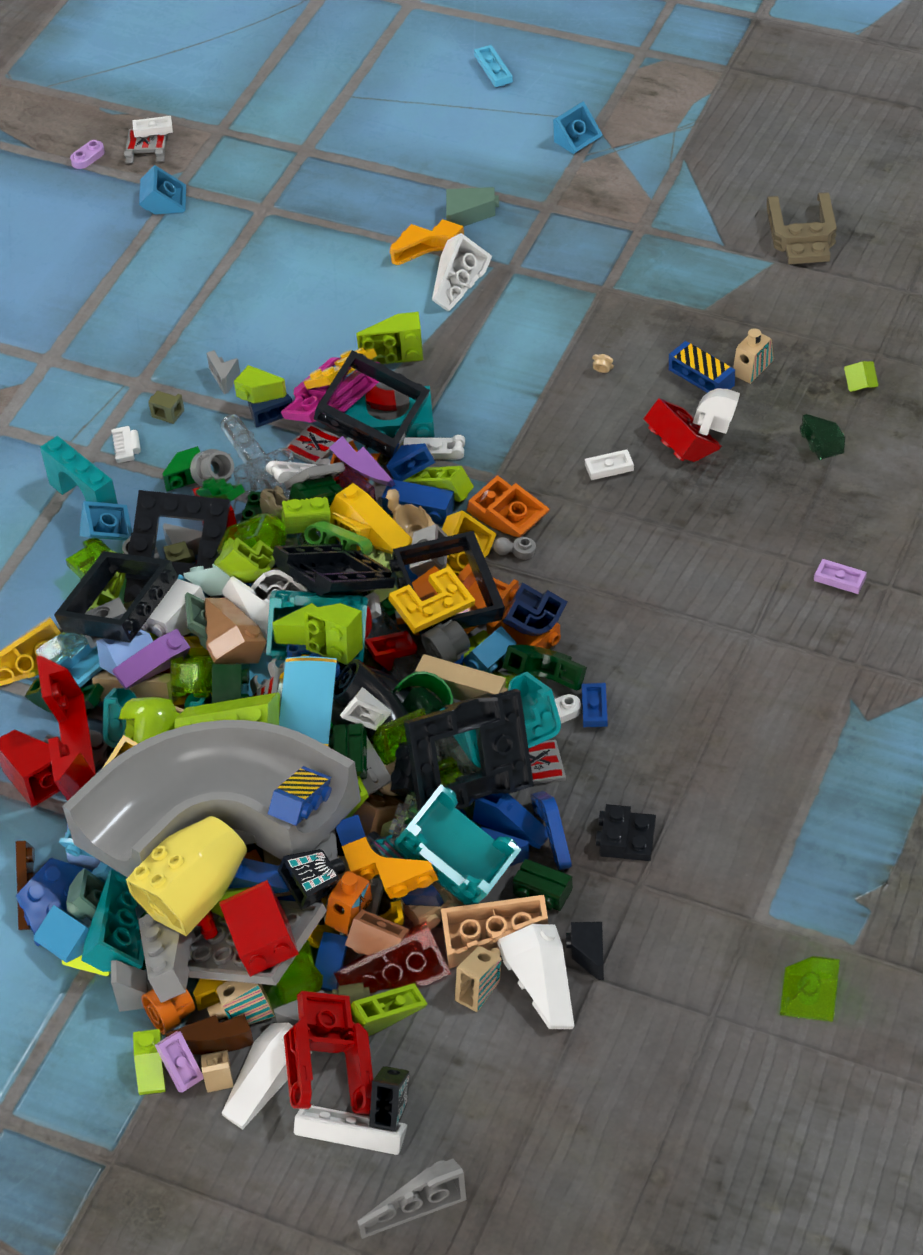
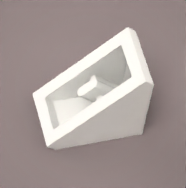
M362 687L340 716L343 719L357 724L361 723L365 727L377 731L392 712Z

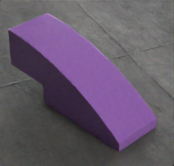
M342 436L329 447L341 462H344L346 466L359 475L390 487L395 485L392 478L364 446L356 452Z

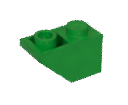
M198 446L177 452L162 473L166 492L196 483L191 475L190 466L194 456L200 452Z

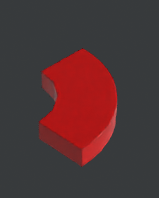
M375 385L365 394L366 404L371 405V408L382 411H397L394 390H384Z

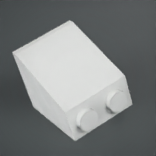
M177 579L141 629L158 637L175 629H178L182 636L191 633L187 628L185 594L188 592L205 601L202 588Z

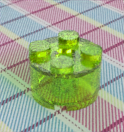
M191 656L190 659H185V661H183V657H176L170 660L173 696H184L186 693H193L194 697L202 698L208 697V693H212V664L214 662L211 656Z

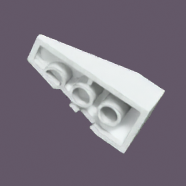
M462 233L447 240L440 257L432 301L446 311H450L464 296L465 292L485 274L492 255Z
M232 576L222 590L224 597L228 598L259 626L267 641L270 600L267 598L262 600L256 596L252 588ZM267 642L262 653H266Z
M531 924L500 938L497 944L505 966L508 970H513L519 978L518 985L522 990L526 989L533 999L532 1005L549 1029H573L574 1020L563 945L556 925Z
M289 1022L271 1023L254 1041L224 1106L222 1116L242 1130L288 1080L284 1035L293 1027Z

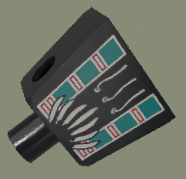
M318 849L283 856L277 871L299 908L303 910L332 892L339 881L338 875L345 872V864L341 858L329 861L324 851Z
M383 1066L372 1081L369 1127L396 1132L407 1106L408 1070ZM392 1105L389 1111L385 1110V1106Z

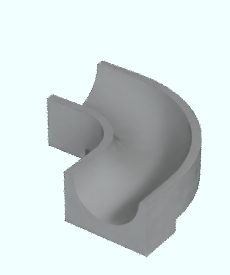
M219 720L182 726L158 734L131 747L103 767L62 807L74 845L124 876L129 877L134 869L163 840L175 832L209 816L222 820L232 829L254 835L257 846L281 860L286 855L312 851L361 801L355 761L298 731L270 723L248 720ZM303 766L330 776L329 787L332 790L326 802L323 801L317 810H313L307 819L304 818L296 826L268 815L274 790Z

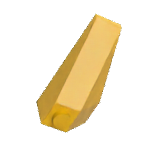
M354 483L335 495L330 506L331 514L336 512L371 527L368 539L374 545V549L393 554V549L411 545L412 538L368 493Z
M463 510L448 515L442 527V530L448 536L474 531L484 558L489 554L496 537L495 532ZM465 552L447 555L446 567L449 566L458 576L469 563Z
M50 616L0 650V686L39 675L36 658L38 656H43L57 663L73 650Z

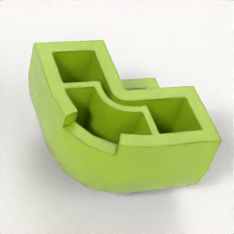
M229 538L224 543L221 554L214 561V565L230 577L234 576L243 583H254L263 573L270 571L274 566V550L261 540L251 548L239 538L235 540Z
M160 697L132 698L127 701L122 707L119 719L126 720L125 736L139 744L158 734L173 730L175 728V719L180 714L176 711L172 703L173 700Z

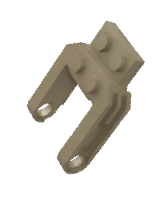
M829 192L818 193L817 201H819L820 222L794 223L786 226L783 223L778 196L767 197V214L775 249L781 252L786 251L788 264L830 262L829 249L836 244L837 227Z

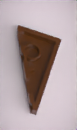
M15 841L17 894L35 875L33 872L35 848L27 841ZM18 903V930H30V925H27L24 918V910Z

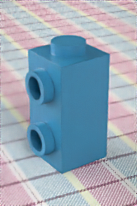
M500 626L462 661L467 667L492 673L498 667L497 662L499 660L504 662L508 646L516 645L517 643Z

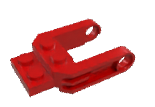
M301 991L297 994L299 1021L284 1035L289 1098L292 1108L308 1110L312 1106L310 1102L313 1074L310 1051L344 1052L351 1109L356 1114H370L373 1072L368 1032L360 1023L355 1024L352 1021L350 996Z

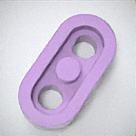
M91 140L70 156L72 166L76 169H83L98 160L105 153L103 143Z

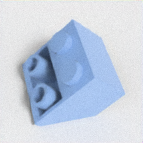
M140 629L131 642L105 638L96 640L100 667L113 674L112 670L153 642L151 635Z

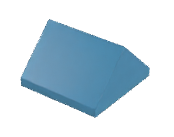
M584 101L553 119L554 142L572 154L603 136Z
M83 501L79 536L126 541L133 532L127 505Z
M53 905L36 931L34 941L68 963L82 955L90 926L80 919L72 917L65 910Z

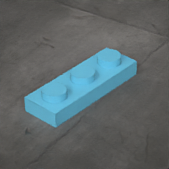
M492 45L474 49L475 58L495 87L513 82L512 74Z

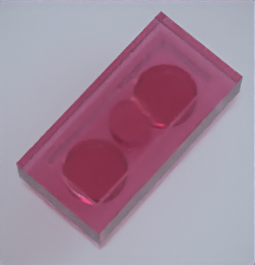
M345 465V470L339 474L340 486L345 489L354 483L376 501L374 486Z

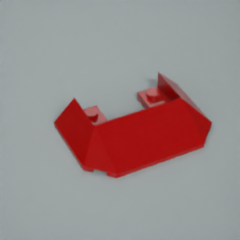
M38 656L36 658L42 698L59 722L61 741L58 736L48 739L53 779L68 801L96 775L84 694L67 668L43 656Z

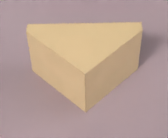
M228 1050L201 1055V1069L207 1093L234 1087Z

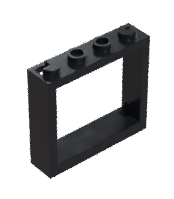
M352 350L316 407L314 420L391 459L425 405L430 390L422 384L415 383L404 375L386 368L383 364L376 363L365 355ZM351 367L416 400L394 438L328 405Z
M474 531L393 549L392 560H389V565L392 573L397 575L398 589L410 585L413 590L414 588L405 565L465 552L487 606L453 615L419 631L420 637L436 625L444 624L451 619L458 622L463 629L502 620L505 606Z
M103 551L54 616L63 632L131 642L178 579V575L170 560ZM116 572L151 577L120 619L85 614Z

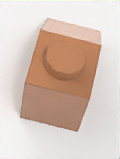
M362 909L353 919L345 946L352 948L358 954L369 956L400 944L407 936L409 929Z

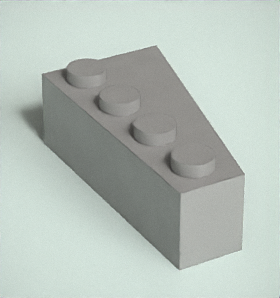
M147 913L144 917L138 919L148 980L162 1003L186 992L190 970L188 961L192 959L191 944L195 942V934L193 929L187 936H184L155 921Z

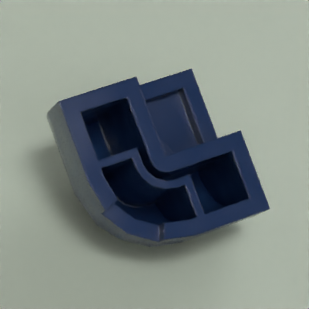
M522 582L507 606L501 622L522 634L530 636L542 635L551 630L558 622L568 601L549 590L542 594Z

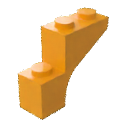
M444 219L437 226H434L432 231L411 224L390 247L392 264L401 265L426 253L443 251L447 240L460 233L464 235V226Z
M366 837L342 846L350 871L367 880H371L375 875L379 874L390 899L404 897L412 890L426 888L439 880L429 861L382 857L372 850Z

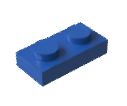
M606 683L582 684L583 727H608Z

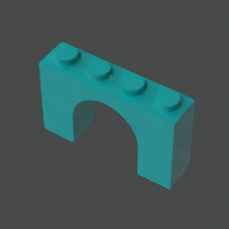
M430 392L425 405L405 438H435ZM365 395L346 410L345 414L393 438L416 400L409 397L410 405L407 412L393 420H380L371 416L367 411Z
M58 435L40 446L49 484L63 495L78 485L86 501L118 504L113 480Z

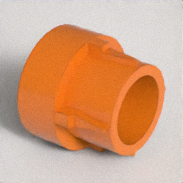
M187 988L185 993L162 1003L154 989L141 996L143 1007L150 1021L156 1029H160L163 1035L180 1026L181 1020L195 1011L194 1001Z

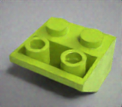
M338 603L310 608L304 611L306 650L328 658H336L338 662L347 665L363 649L361 610Z

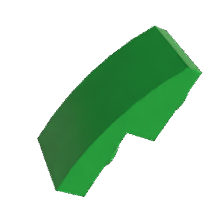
M214 477L203 481V486L196 490L197 495L202 497L230 499V501L245 492L242 484H227L224 478L215 480Z

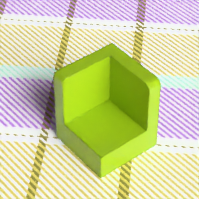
M862 361L844 367L850 392L878 387L873 361Z

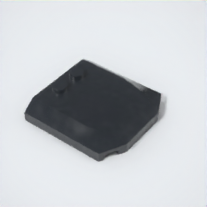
M343 545L274 546L273 557L277 568L292 577L294 582L303 584L307 587L308 591L317 593L320 596L358 594L374 589L394 588L396 581L395 577L391 578L392 572L390 569L360 551L342 550Z

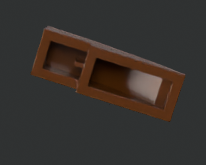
M245 1014L221 1023L218 1022L216 1015L165 1034L168 1037L176 1031H181L191 1053L197 1055L228 1050V1052L252 1046L254 1043Z

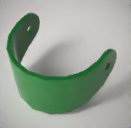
M425 671L414 672L408 675L393 690L396 694L406 687L420 686L434 692L442 701L443 706L453 704V695L446 682L437 675Z

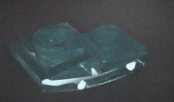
M63 632L40 646L36 653L37 656H43L57 663L64 655L72 659L88 645L85 635Z

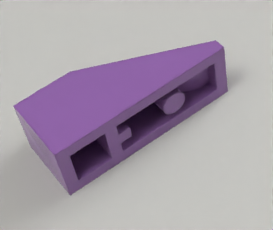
M175 629L151 642L115 667L112 672L123 688L127 690L173 667V664L184 661L191 647L179 630Z

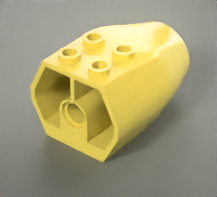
M209 816L175 832L163 840L134 869L132 874L126 879L133 898L155 921L187 936L226 893L247 853V847L231 827L222 820Z

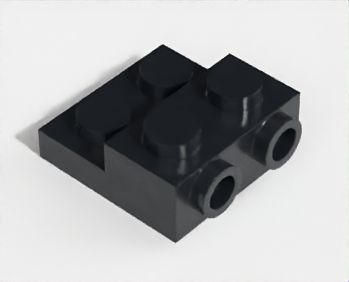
M606 804L605 811H600L599 826H603L602 831H597L596 846H600V857L651 861L656 815L632 813L631 806Z

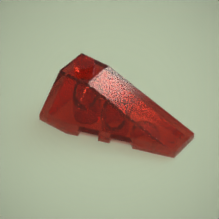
M427 921L410 928L407 936L400 944L369 956L364 954L334 972L340 986L363 982L364 987H369L370 993L379 990L396 989L413 983L418 986L428 985L451 974Z

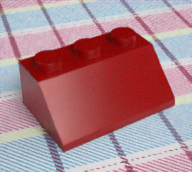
M658 398L643 418L649 424L648 429L654 434L659 435L662 438L660 441L665 446L674 450L673 454L681 461L686 459L696 462L720 450L722 447L709 433L707 436L699 433L701 426L693 423L694 418L683 407Z

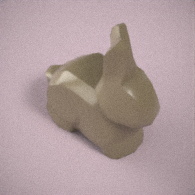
M275 486L274 489H263L261 491L260 507L263 514L273 521V527L269 530V535L284 539L285 534L281 522L282 501L287 502L288 499L284 496L282 488Z

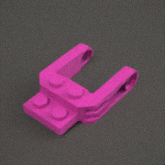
M332 357L318 369L323 371L329 367H334V362L341 358ZM355 370L342 381L328 405L344 413L378 384L379 381ZM301 382L294 388L295 400L281 411L284 419L309 423L316 422L314 420L316 407L330 385L306 389L304 382Z

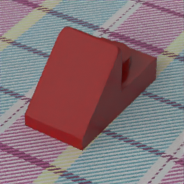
M408 631L365 639V645L374 660L389 671L392 669L395 658L416 654L417 645Z

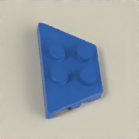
M50 858L16 895L17 901L24 910V918L27 925H30L33 935H35L53 905L68 912L66 901L69 886L84 867Z

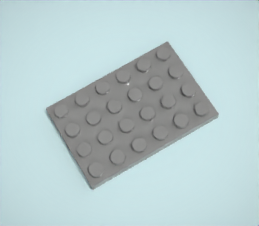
M278 900L288 918L299 952L327 910L323 903H314L301 910L296 901ZM212 912L218 934L210 940L204 939L200 926L194 928L195 942L191 944L192 959L188 961L190 969L189 978L277 985L296 957L294 956L250 977L238 955L224 917Z

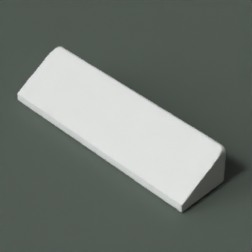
M312 1105L308 1110L299 1109L295 1116L294 1134L398 1155L406 1134L407 1124L399 1123L396 1132L369 1127V1116Z

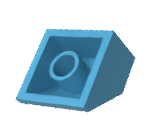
M154 165L140 179L139 205L155 215L183 213L186 209V184Z

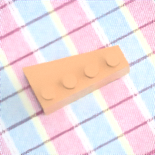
M544 895L442 908L441 914L448 967L451 969L458 966L477 947H483L489 951L492 948L499 949L497 941L500 938L531 924H548Z

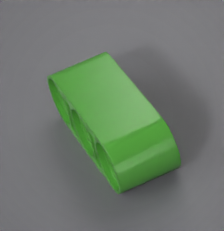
M318 521L309 525L304 531L305 540L309 544H338L336 541V537H338L341 545H343L342 550H357L356 545L361 548V552L367 556L373 551L372 542L368 538L326 521ZM316 529L319 530L321 534L320 537L317 535Z

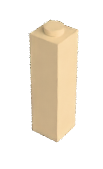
M423 654L415 672L425 671L433 673L443 679L450 687L453 698L460 701L487 693L495 695L508 691L505 688L506 678L425 654ZM414 686V687H416V688H420V689H423V690L432 692L431 690H429V689H427V688L420 687V686Z
M106 670L92 678L93 684L99 683L104 688L100 696L101 701H104V698L113 688H123L116 676ZM159 673L129 688L135 693L137 698L160 697L173 700L172 703H174L179 697H182V685L179 681V674Z

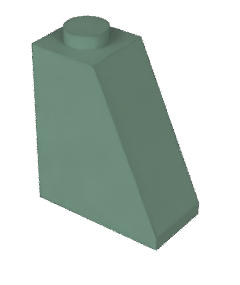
M494 187L446 189L447 221L467 226L496 216L495 207H499V195H495Z

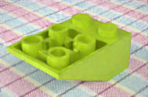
M419 312L396 314L356 333L358 349L363 347L365 350L374 348L377 354L372 359L374 362L391 364L423 360Z

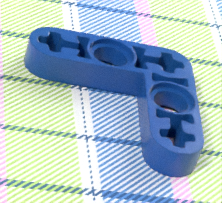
M544 791L530 794L536 816L545 821L554 862L558 871L571 868V858L555 798Z

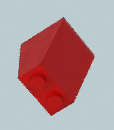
M15 729L0 737V764L2 771L32 808L60 792L53 779L48 743Z
M268 880L219 902L238 955L250 977L299 954L288 918Z

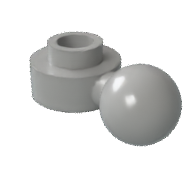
M500 537L494 542L493 546L494 551L499 555H507L509 552H513L515 557L522 560L531 559L535 555L536 550L535 542L528 537H519L514 543H511L505 537Z

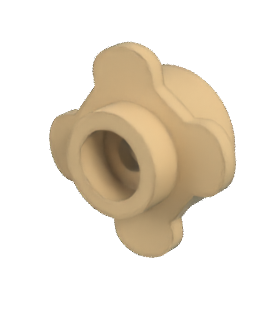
M593 355V368L596 371L608 373L610 369L614 368L612 364L613 359L608 355Z

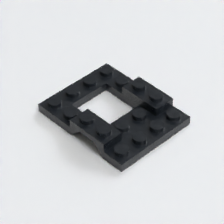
M139 490L133 533H131L128 554L154 558L160 517L204 521L197 564L173 561L171 563L177 575L180 574L184 576V573L190 572L192 567L204 566V569L213 568L212 564L220 556L226 541L230 499ZM125 574L126 586L123 602L127 603L135 600L151 577Z
M512 689L495 695L487 693L446 705L444 710L404 721L418 811L435 790L442 785L435 741L474 729L476 730L481 770L455 778L456 782L443 785L455 792L458 801L456 809L468 807L475 799L490 794L513 793L534 786L520 690Z

